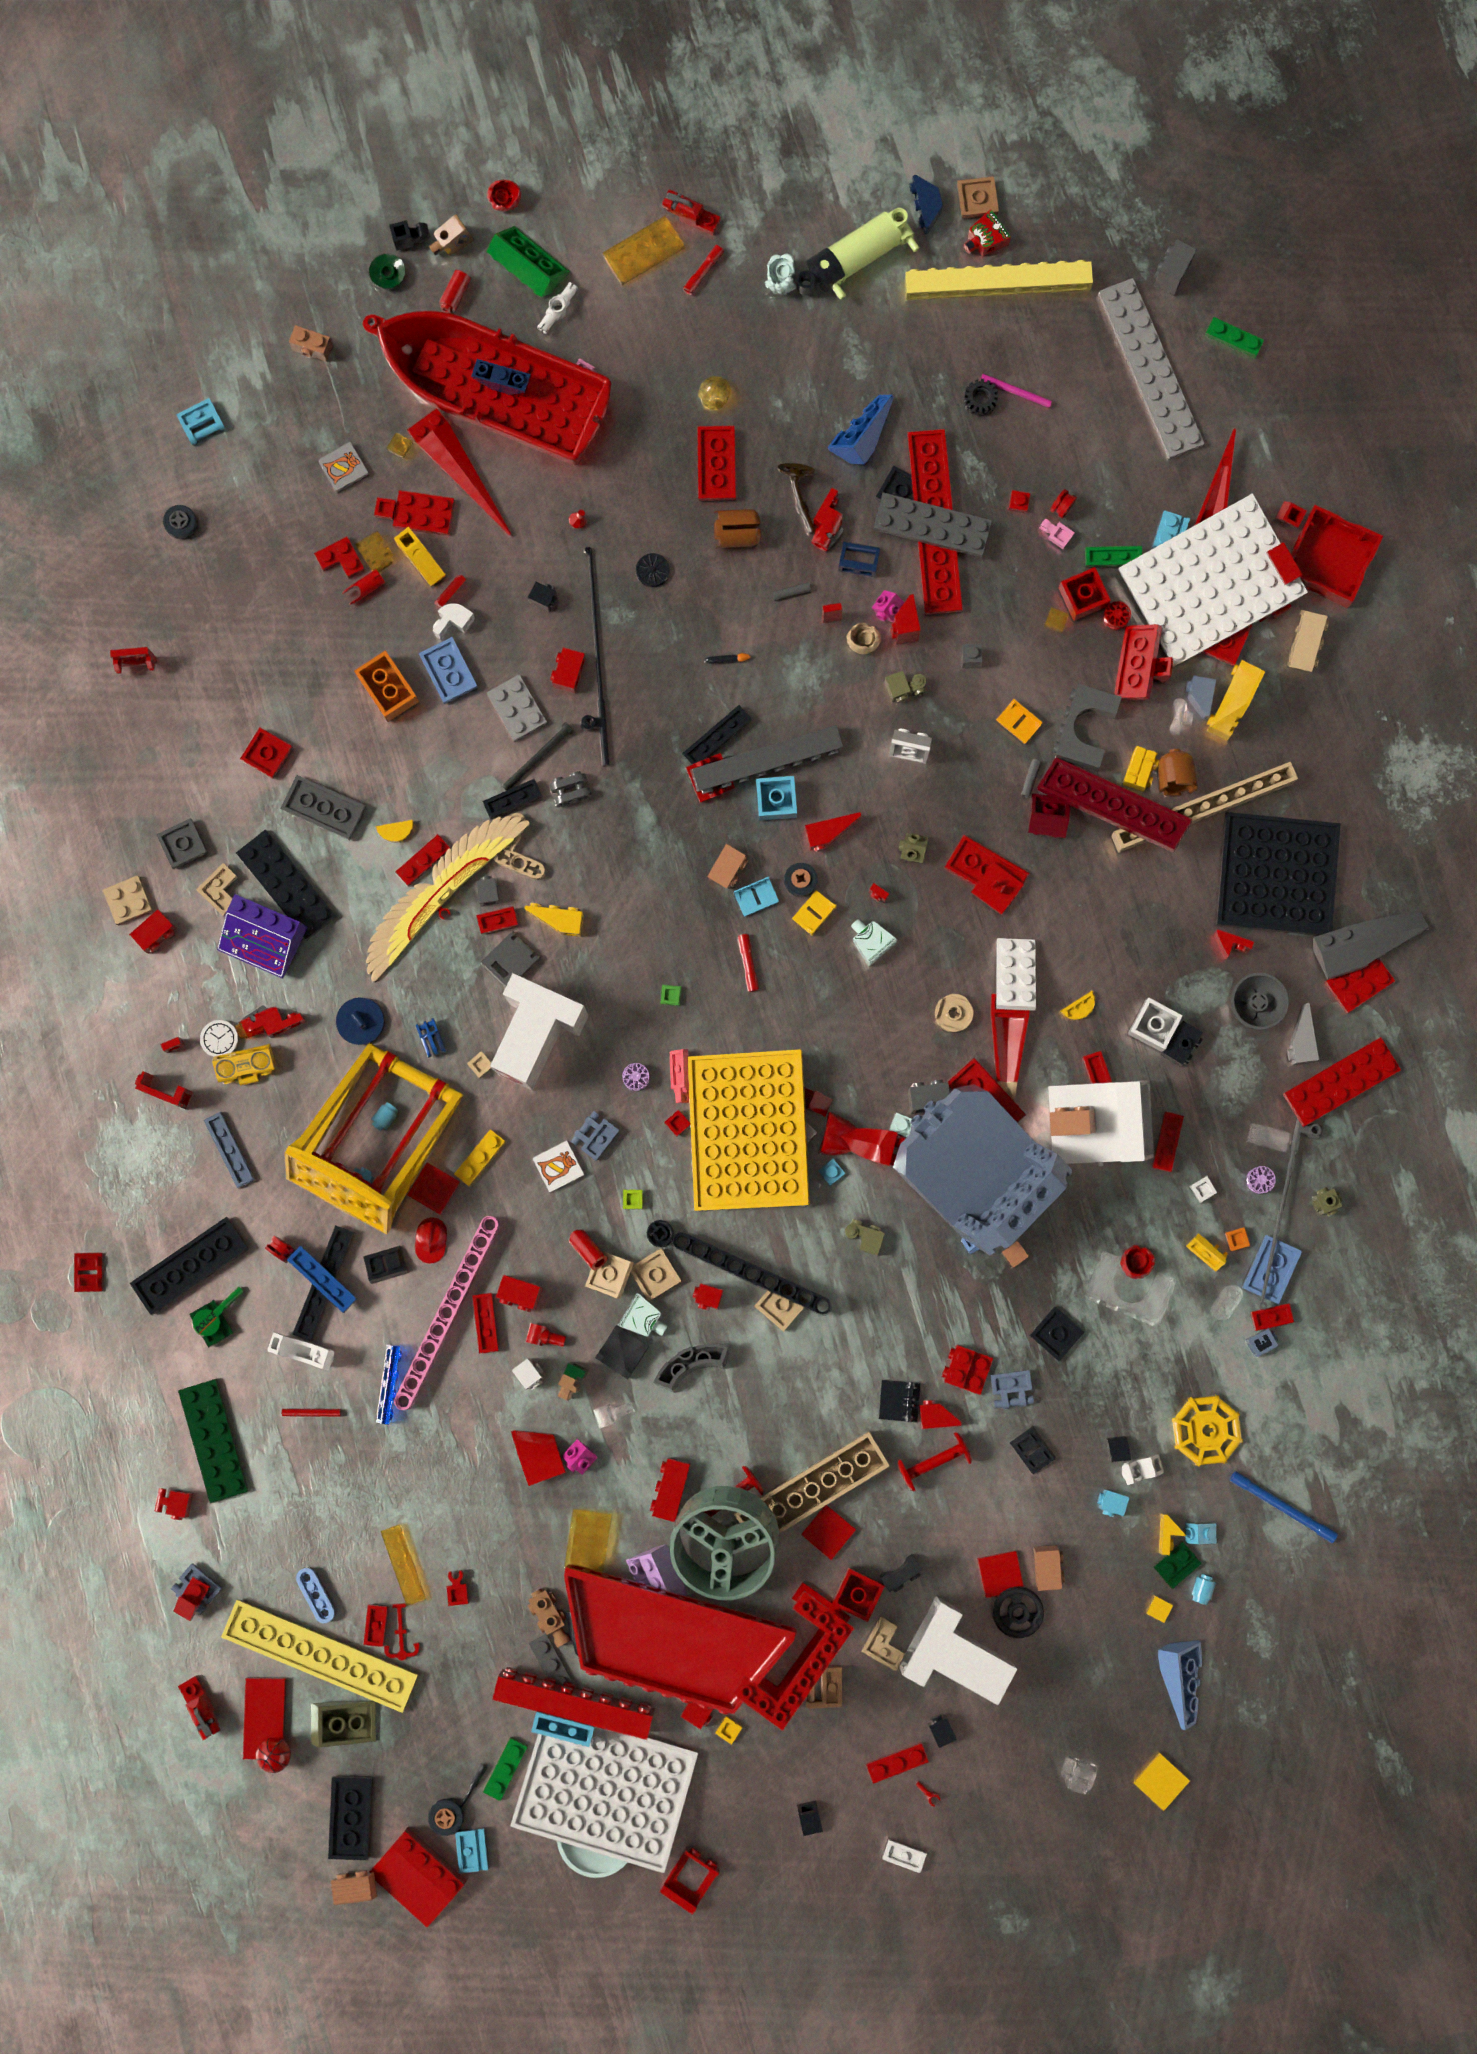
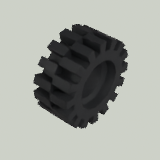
M977 379L974 383L971 382L969 387L967 386L964 404L966 403L965 407L970 409L969 412L971 414L975 412L976 416H978V413L984 416L985 413L988 415L991 410L995 409L999 394L998 390L995 389L994 383L991 385V381L987 380V382H984V379L978 382ZM977 392H985L988 395V401L983 404L977 403L974 399V395Z

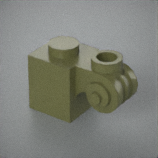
M903 671L885 677L884 682L892 702L897 701L900 703L907 700L912 694L920 696L926 693V678L922 674L914 675L912 682L906 680Z
M852 1219L851 1224L845 1229L847 1238L854 1239L857 1235L860 1236L861 1244L859 1250L878 1256L885 1233L881 1232L882 1228L871 1225L870 1228L864 1227V1222Z

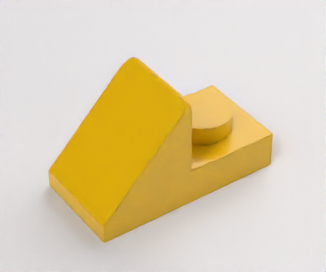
M1161 1513L1159 1553L1170 1555V1551H1173L1174 1546L1171 1535H1186L1167 1514Z

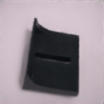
M400 1245L363 1256L368 1279L371 1284L408 1273ZM383 1256H385L388 1272H385L382 1260Z
M1033 1425L1010 1442L1033 1475L1056 1458ZM1038 1444L1041 1446L1039 1449L1034 1451L1029 1456L1025 1455V1453L1030 1451Z

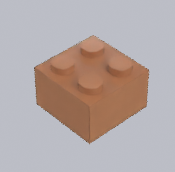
M1077 1106L1072 1111H1070V1107L1055 1108V1112H1050L1051 1136L1096 1133L1095 1109L1089 1110V1106Z

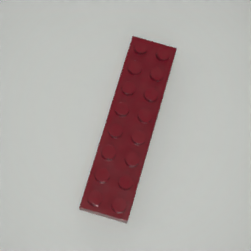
M1055 757L1037 786L1038 791L1173 853L1192 823V819L1057 757Z

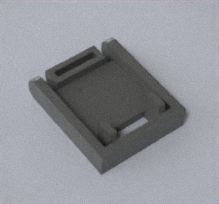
M514 931L481 961V965L505 988L512 973L522 977L540 959L538 954L533 959L531 958L535 951L519 936L512 940L516 935ZM496 962L509 973L505 978L492 968Z

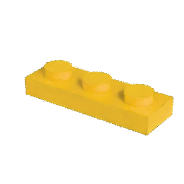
M490 1129L454 1175L470 1187L506 1141Z

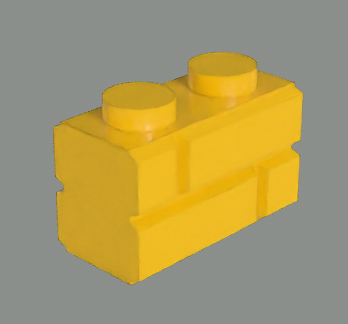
M1136 746L1122 785L1142 792L1145 791L1146 787L1150 788L1153 777L1150 776L1152 769L1156 770L1159 759H1156L1158 753Z

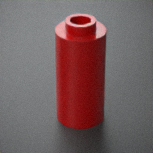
M460 270L454 271L439 301L441 310L446 313L456 312L471 281V277Z
M577 1229L570 1234L569 1243L592 1270H597L606 1263L607 1256L583 1229Z

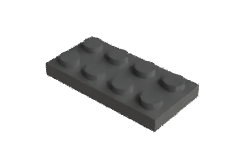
M296 775L280 809L350 841L366 806Z

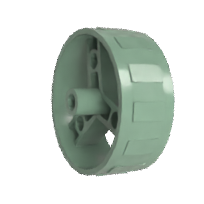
M716 1486L704 1489L693 1495L684 1504L677 1516L670 1541L672 1565L685 1585L698 1594L717 1600L744 1598L762 1587L771 1575L779 1549V1529L771 1509L755 1494L732 1486ZM725 1509L738 1512L751 1520L736 1524L731 1520H724L720 1524L703 1511ZM680 1529L712 1550L711 1572L700 1567L687 1554L682 1545ZM766 1542L769 1543L771 1554L766 1562L747 1574L732 1576L735 1553Z

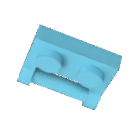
M210 398L176 414L192 445L217 430L222 431L225 429ZM213 419L216 423L192 434L191 430Z

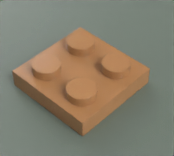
M994 176L957 181L962 219L983 216L990 209L995 215L999 213Z

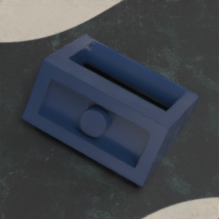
M843 541L838 571L875 578L880 548ZM846 550L875 554L874 564L844 559Z

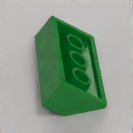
M516 226L495 233L486 251L491 255L492 259L502 264L508 272L513 273L519 278L521 283L530 287L536 295L541 297L551 294L570 272Z

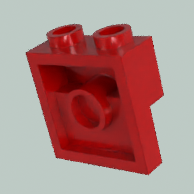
M956 1345L955 1348L951 1347L948 1359H951L948 1367H944L941 1376L944 1378L943 1382L981 1395L993 1358Z

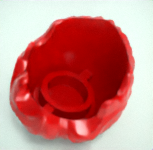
M497 180L489 186L487 199L495 210L502 212L510 211L518 206L521 200V189L514 181Z
M1133 1245L1122 1255L1120 1265L1128 1277L1141 1279L1149 1275L1153 1270L1155 1257L1148 1248Z

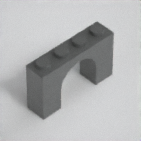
M1078 684L1076 689L1072 688L1069 697L1072 703L1071 706L1066 707L1063 717L1067 719L1065 724L1061 723L1058 732L1061 738L1059 742H1055L1052 752L1055 753V757L1063 761L1098 772L1105 750L1081 742L1075 735L1074 721L1085 713H1095L1114 719L1122 697Z

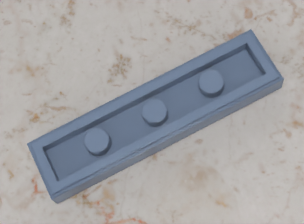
M219 1112L205 1119L206 1127L236 1187L239 1189L255 1181L256 1179L223 1113Z

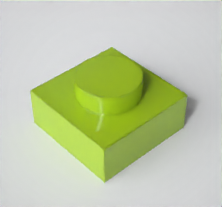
M623 1190V1209H643V1190Z

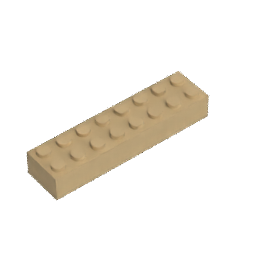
M868 1431L761 1496L760 1499L773 1512L777 1520L779 1533L886 1469L889 1467V1464ZM738 1512L734 1513L739 1523L751 1520Z

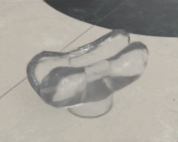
M1177 698L1172 705L1174 720L1169 731L1172 735L1176 736L1183 733L1185 726H1191L1193 720V711H1187V702L1181 698Z

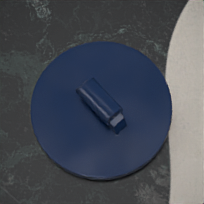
M362 997L353 998L340 1007L336 1016V1027L341 1037L347 1042L354 1045H366L373 1042L381 1034L384 1027V1016L382 1010L374 1001Z

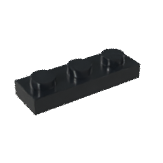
M532 779L482 802L491 820L542 798V794L535 779Z

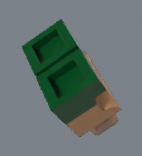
M573 1362L568 1363L558 1384L562 1386L558 1397L567 1401L571 1400L573 1393L579 1392V1385L576 1384L579 1377L585 1378L589 1370Z

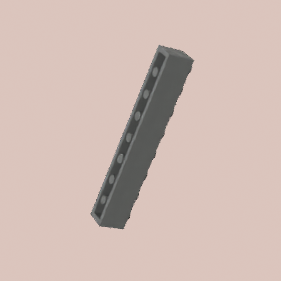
M837 725L703 765L690 771L696 791H702V794L713 791V787L720 785V788L731 786V781L738 780L739 783L750 780L749 776L756 774V777L766 775L767 770L773 768L774 772L785 769V765L792 763V766L802 764L803 759L810 758V761L821 758L820 754L826 752L828 756L838 753V749L842 748L843 745Z

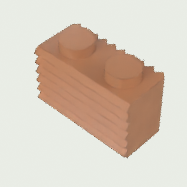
M360 1870L355 1872L356 1875H349L348 1872L337 1874V1877L331 1880L333 1904L340 1905L375 1899L377 1891L374 1872L368 1873L367 1870Z

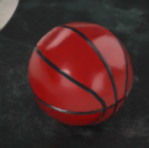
M278 1737L265 1739L256 1751V1762L267 1773L283 1771L291 1758L289 1745Z

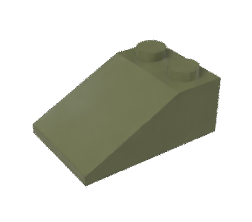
M375 1701L311 1703V1744L321 1748L376 1741Z

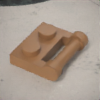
M840 1665L828 1666L821 1676V1700H816L815 1684L808 1694L806 1708L842 1707V1667Z

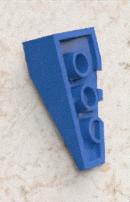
M878 395L863 409L864 414L861 417L853 419L850 422L851 426L845 432L841 430L828 446L829 451L850 464H865L868 462L869 457L876 448L894 399L893 395Z

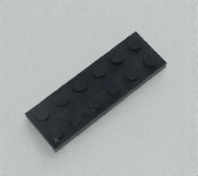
M266 829L236 852L285 915L308 927L303 936L305 940H309L336 918L335 914Z
M225 1217L129 1284L149 1314L154 1315L249 1248L229 1218Z

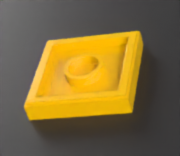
M1158 1753L1133 1783L1164 1811L1190 1780L1161 1753Z

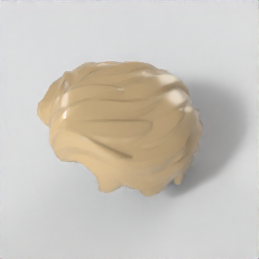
M867 623L854 625L846 636L849 647L858 654L873 652L881 641V635L875 626L870 627Z

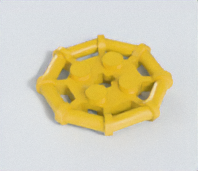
M1216 1394L1209 1397H1189L1186 1404L1171 1421L1174 1427L1175 1449L1181 1451L1198 1467L1206 1464L1227 1463L1228 1458L1240 1443H1243L1239 1411L1236 1412ZM1212 1404L1211 1410L1199 1411L1197 1407L1198 1405ZM1217 1406L1229 1416L1225 1419L1216 1412ZM1193 1408L1195 1414L1191 1417L1190 1421H1182ZM1231 1420L1234 1436L1228 1434L1227 1422ZM1181 1425L1187 1426L1188 1439L1184 1441ZM1205 1425L1213 1429V1432L1209 1434L1210 1436H1206V1433L1202 1431L1205 1429ZM1227 1439L1232 1440L1225 1451L1222 1452L1220 1447ZM1192 1443L1200 1449L1199 1454H1195L1186 1445ZM1216 1450L1218 1454L1217 1456L1203 1457L1205 1451Z

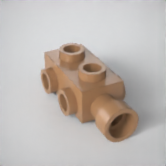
M542 1589L531 1594L533 1598L529 1599L530 1604L528 1608L532 1615H537L539 1619L537 1624L541 1632H546L547 1635L552 1633L557 1648L569 1642L571 1638L562 1628L566 1625L564 1621L567 1618L562 1609H557L555 1603L558 1601L552 1591L549 1593L548 1590L542 1591ZM540 1600H543L545 1602V1606L543 1608L539 1607L538 1602ZM549 1618H553L555 1620L554 1625L548 1624Z

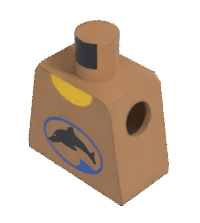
M455 214L433 233L437 241L429 247L435 256L443 250L448 255H452L475 240Z

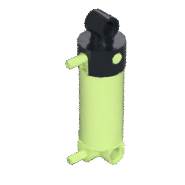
M896 208L890 213L884 211L830 247L807 260L809 271H802L797 277L798 292L808 296L814 292L815 287L819 286L826 293L833 289L839 299L842 300L846 297V294L839 286L840 284L899 244L902 246L908 243L911 249L917 252L920 247L913 238L915 233L907 224L908 214L906 210ZM803 281H809L810 284H809V285H803L802 282H803Z

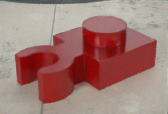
M459 1570V1577L457 1579L453 1578L452 1571L448 1572V1579L452 1582V1585L446 1586L448 1606L469 1604L467 1583L461 1584L464 1576L462 1570Z

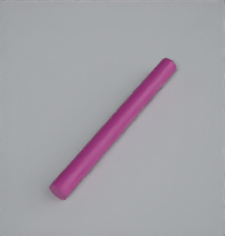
M983 374L981 379H984V382L989 380L991 385L994 383L995 387L1050 408L1051 400L986 374Z

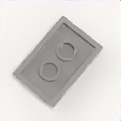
M520 675L486 692L514 742L547 724Z

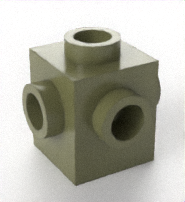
M906 833L905 839H901L898 850L902 851L900 859L923 863L928 837L920 836L916 833Z
M1325 1187L1316 1191L1318 1195L1312 1197L1313 1207L1316 1212H1319V1215L1325 1213L1327 1216L1333 1215L1338 1212L1337 1208L1342 1207V1197L1335 1189L1328 1190ZM1328 1197L1331 1202V1205L1327 1204L1326 1202Z

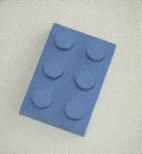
M453 637L419 653L444 704L478 688Z
M1268 1235L1264 1236L1242 1286L1243 1289L1260 1297L1273 1238ZM1279 1240L1276 1243L1265 1294L1266 1300L1277 1305L1281 1301L1302 1253L1301 1250Z

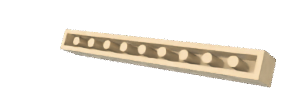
M1288 762L1171 810L1191 818V824H1194L1290 786L1298 780L1292 763ZM1123 829L1116 830L1111 835L1118 853L1148 842Z

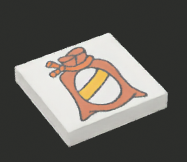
M567 1141L532 1158L550 1193L584 1176Z

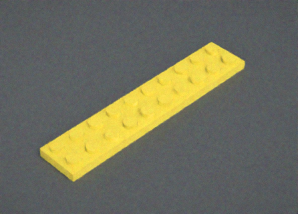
M239 1599L235 1602L221 1636L226 1640L401 1713L404 1712L419 1675Z

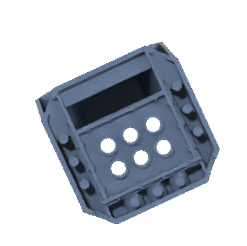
M974 1084L955 1088L943 1100L929 1101L924 1106L925 1114L923 1116L916 1115L911 1119V1133L900 1144L893 1165L894 1170L962 1238L989 1256L996 1253L995 1248L1001 1245L1004 1249L1011 1246L1067 1188L1068 1182L1065 1178L1066 1175L1070 1176L1072 1173V1169L1057 1153L1036 1143L988 1091Z

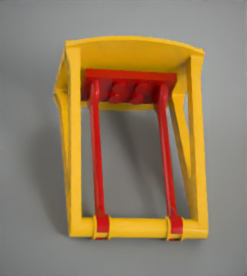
M369 1043L301 1137L287 1147L285 1151L286 1179L387 1235L391 1230L397 1209L455 1112L463 1094L449 1087L448 1083L439 1078L435 1079L400 1060L399 1056L388 1050L384 1051ZM369 1061L378 1064L380 1069L330 1146L321 1155L316 1153ZM386 1072H392L427 1091L430 1097L381 1174L375 1178L373 1183H370L363 1179L361 1174L355 1171L352 1173L339 1162L334 1163L331 1160L336 1149ZM443 1100L447 1102L382 1196L385 1180L435 1101Z

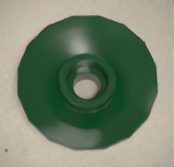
M381 254L371 262L369 277L377 287L392 289L403 281L405 266L396 255ZM387 272H391L390 276H385Z

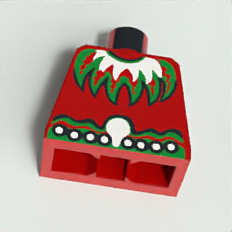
M990 209L970 227L968 232L970 240L963 245L969 254L977 249L981 256H986L1008 246L1011 236Z

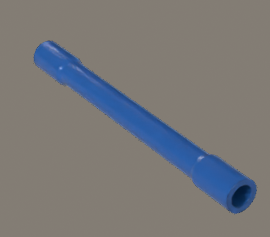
M1234 1471L1229 1480L1232 1483L1282 1511L1330 1543H1334L1336 1540L1337 1532L1313 1520L1259 1487L1237 1471Z

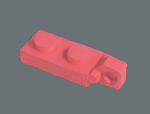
M688 1049L670 1051L671 1089H674L676 1103H689Z

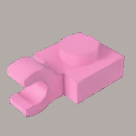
M1045 519L1040 526L1042 531L1050 534L1048 540L1061 549L1066 546L1074 534L1072 530L1060 522L1055 526Z

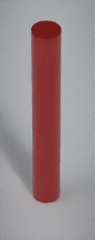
M282 1409V1416L341 1417V1409Z

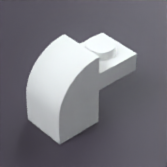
M459 604L443 606L438 610L442 619H438L433 626L434 635L441 640L452 625L465 633L475 619L474 614Z
M1159 1454L1129 1461L1122 1465V1475L1127 1485L1164 1473Z

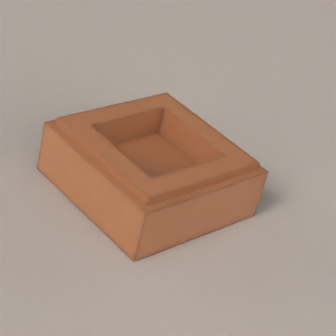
M1018 1241L1002 1251V1254L1012 1268L1029 1257Z

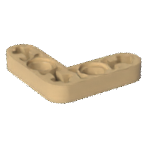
M514 813L511 815L512 818L516 816L522 817L521 822L526 821L524 816L520 813ZM522 833L515 838L512 844L499 853L505 852V856L511 859L510 865H507L509 861L506 859L499 861L497 855L493 858L498 865L533 880H540L545 876V868L540 862L514 852ZM517 859H522L525 863L520 869L514 867V862ZM528 862L531 863L529 865L531 868L536 869L538 866L539 870L541 871V874L537 873L536 876H534L533 871L530 869H528V872L526 873L525 871L528 868Z

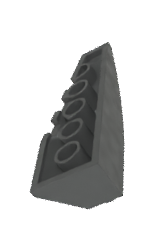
M1421 912L1368 920L1314 937L1313 952L1327 980L1367 967L1373 960L1382 958L1388 951L1395 950L1400 947V944L1410 941L1428 930L1429 927Z

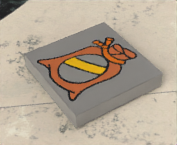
M351 442L318 459L337 493L369 475Z

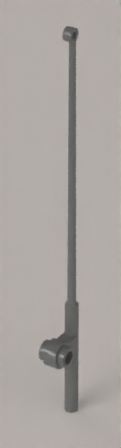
M1298 1118L1290 1148L1291 1156L1259 1304L1261 1310L1267 1308V1303L1264 1302L1301 1134H1305L1311 1139H1317L1323 1132L1322 1127L1317 1123L1302 1127ZM1312 1129H1316L1317 1133L1314 1134Z

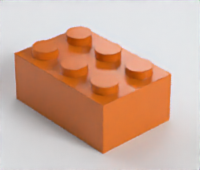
M386 650L354 670L356 676L387 722L419 702L417 696Z

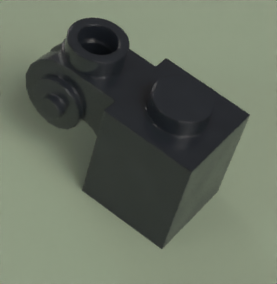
M407 220L389 225L396 251L414 247V243H422L430 238L428 225L424 222L417 223L413 228L409 227Z

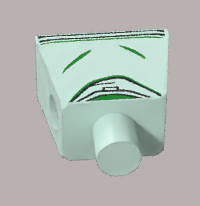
M858 919L851 925L857 932V935L853 938V943L869 967L897 942L894 936L874 921L866 926Z
M638 1293L618 1324L620 1327L647 1337L651 1331L662 1336L668 1327L659 1321L662 1313Z

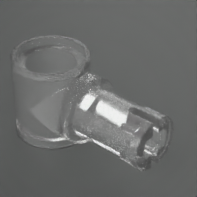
M631 1402L615 1407L609 1404L593 1410L599 1428L614 1424L618 1418L634 1413Z

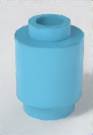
M388 1102L385 1105L382 1104L371 1118L374 1121L372 1125L379 1131L382 1129L387 1130L396 1119V1114L399 1111Z
M1201 1574V1576L1196 1577L1192 1591L1193 1601L1208 1605L1216 1584L1212 1576Z

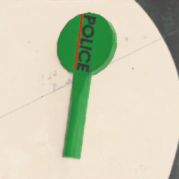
M238 1287L213 1311L205 1309L197 1312L192 1321L194 1331L204 1337L215 1334L220 1325L218 1316L244 1291Z

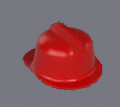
M429 1217L422 1220L418 1225L415 1253L424 1263H436L444 1256L447 1227L439 1218Z

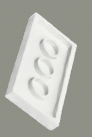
M997 938L996 1009L1035 1010V940Z

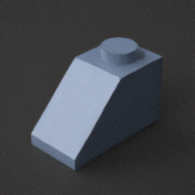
M1193 676L1186 685V692H1189L1188 700L1200 717L1207 721L1211 712L1216 680Z

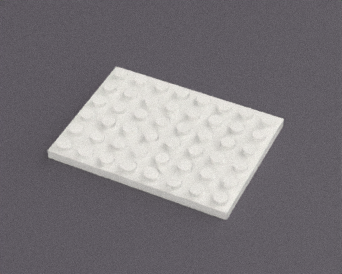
M1253 493L1118 568L1148 624H1159L1162 626L1159 643L1166 656L1173 657L1172 667L1181 664L1308 593L1300 577L1284 585L1267 556V551L1281 543Z
M594 1727L589 1747L538 1734L510 1827L664 1873L698 1753L650 1738L644 1740Z

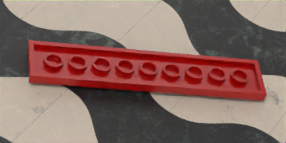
M945 429L908 432L907 438L914 501L953 510ZM918 542L924 614L962 612L957 551Z

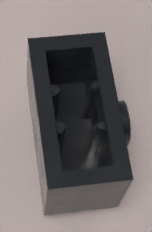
M1182 1021L1172 1035L1166 1049L1161 1053V1056L1179 1067L1184 1064L1187 1065L1193 1057L1190 1054L1193 1048L1197 1049L1203 1040L1201 1038L1203 1032Z

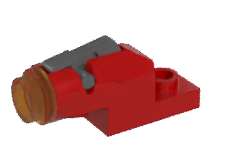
M262 1005L239 1021L235 1028L240 1039H248L252 1036L263 1034L265 1030L267 1035L272 1038L306 1023V1020L301 1013L297 1014V1012L287 1015V1019L284 1020L279 1008H267Z

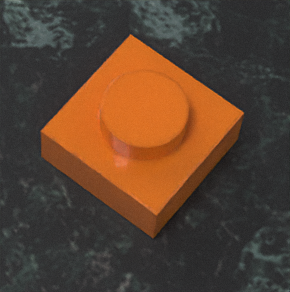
M1245 1227L1225 1233L1230 1252L1250 1246Z

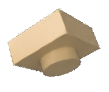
M482 1051L467 1063L479 1079L492 1069L490 1067L491 1062Z

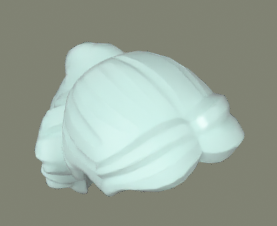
M773 255L767 265L768 280L765 281L766 288L775 294L785 295L791 292V290L796 289V284L794 283L796 263L792 255Z

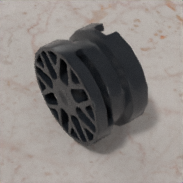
M664 1220L652 1222L646 1232L649 1242L659 1248L669 1245L674 1237L672 1226Z

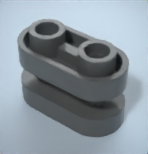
M577 771L571 773L570 777H557L552 780V783L549 785L551 792L558 793V796L554 798L556 807L567 806L592 797L590 788L583 787L588 782L585 773ZM576 787L575 791L565 793V790Z

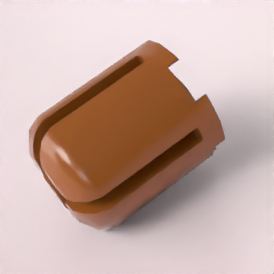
M756 510L714 511V514H718V520L714 522L715 540L719 539V546H716V549L753 547L759 543L761 529L723 530V528L760 526V517Z

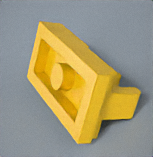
M1199 1233L1186 1245L1189 1250L1215 1272L1226 1263L1228 1253L1225 1251L1221 1254L1218 1251L1220 1247L1218 1244L1213 1247Z

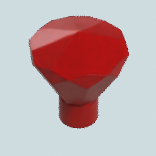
M580 509L578 512L572 513L569 516V524L575 529H582L586 525L585 511Z

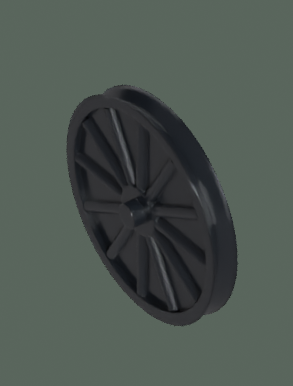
M656 553L642 556L636 564L637 578L642 584L649 587L663 584L669 576L667 560Z

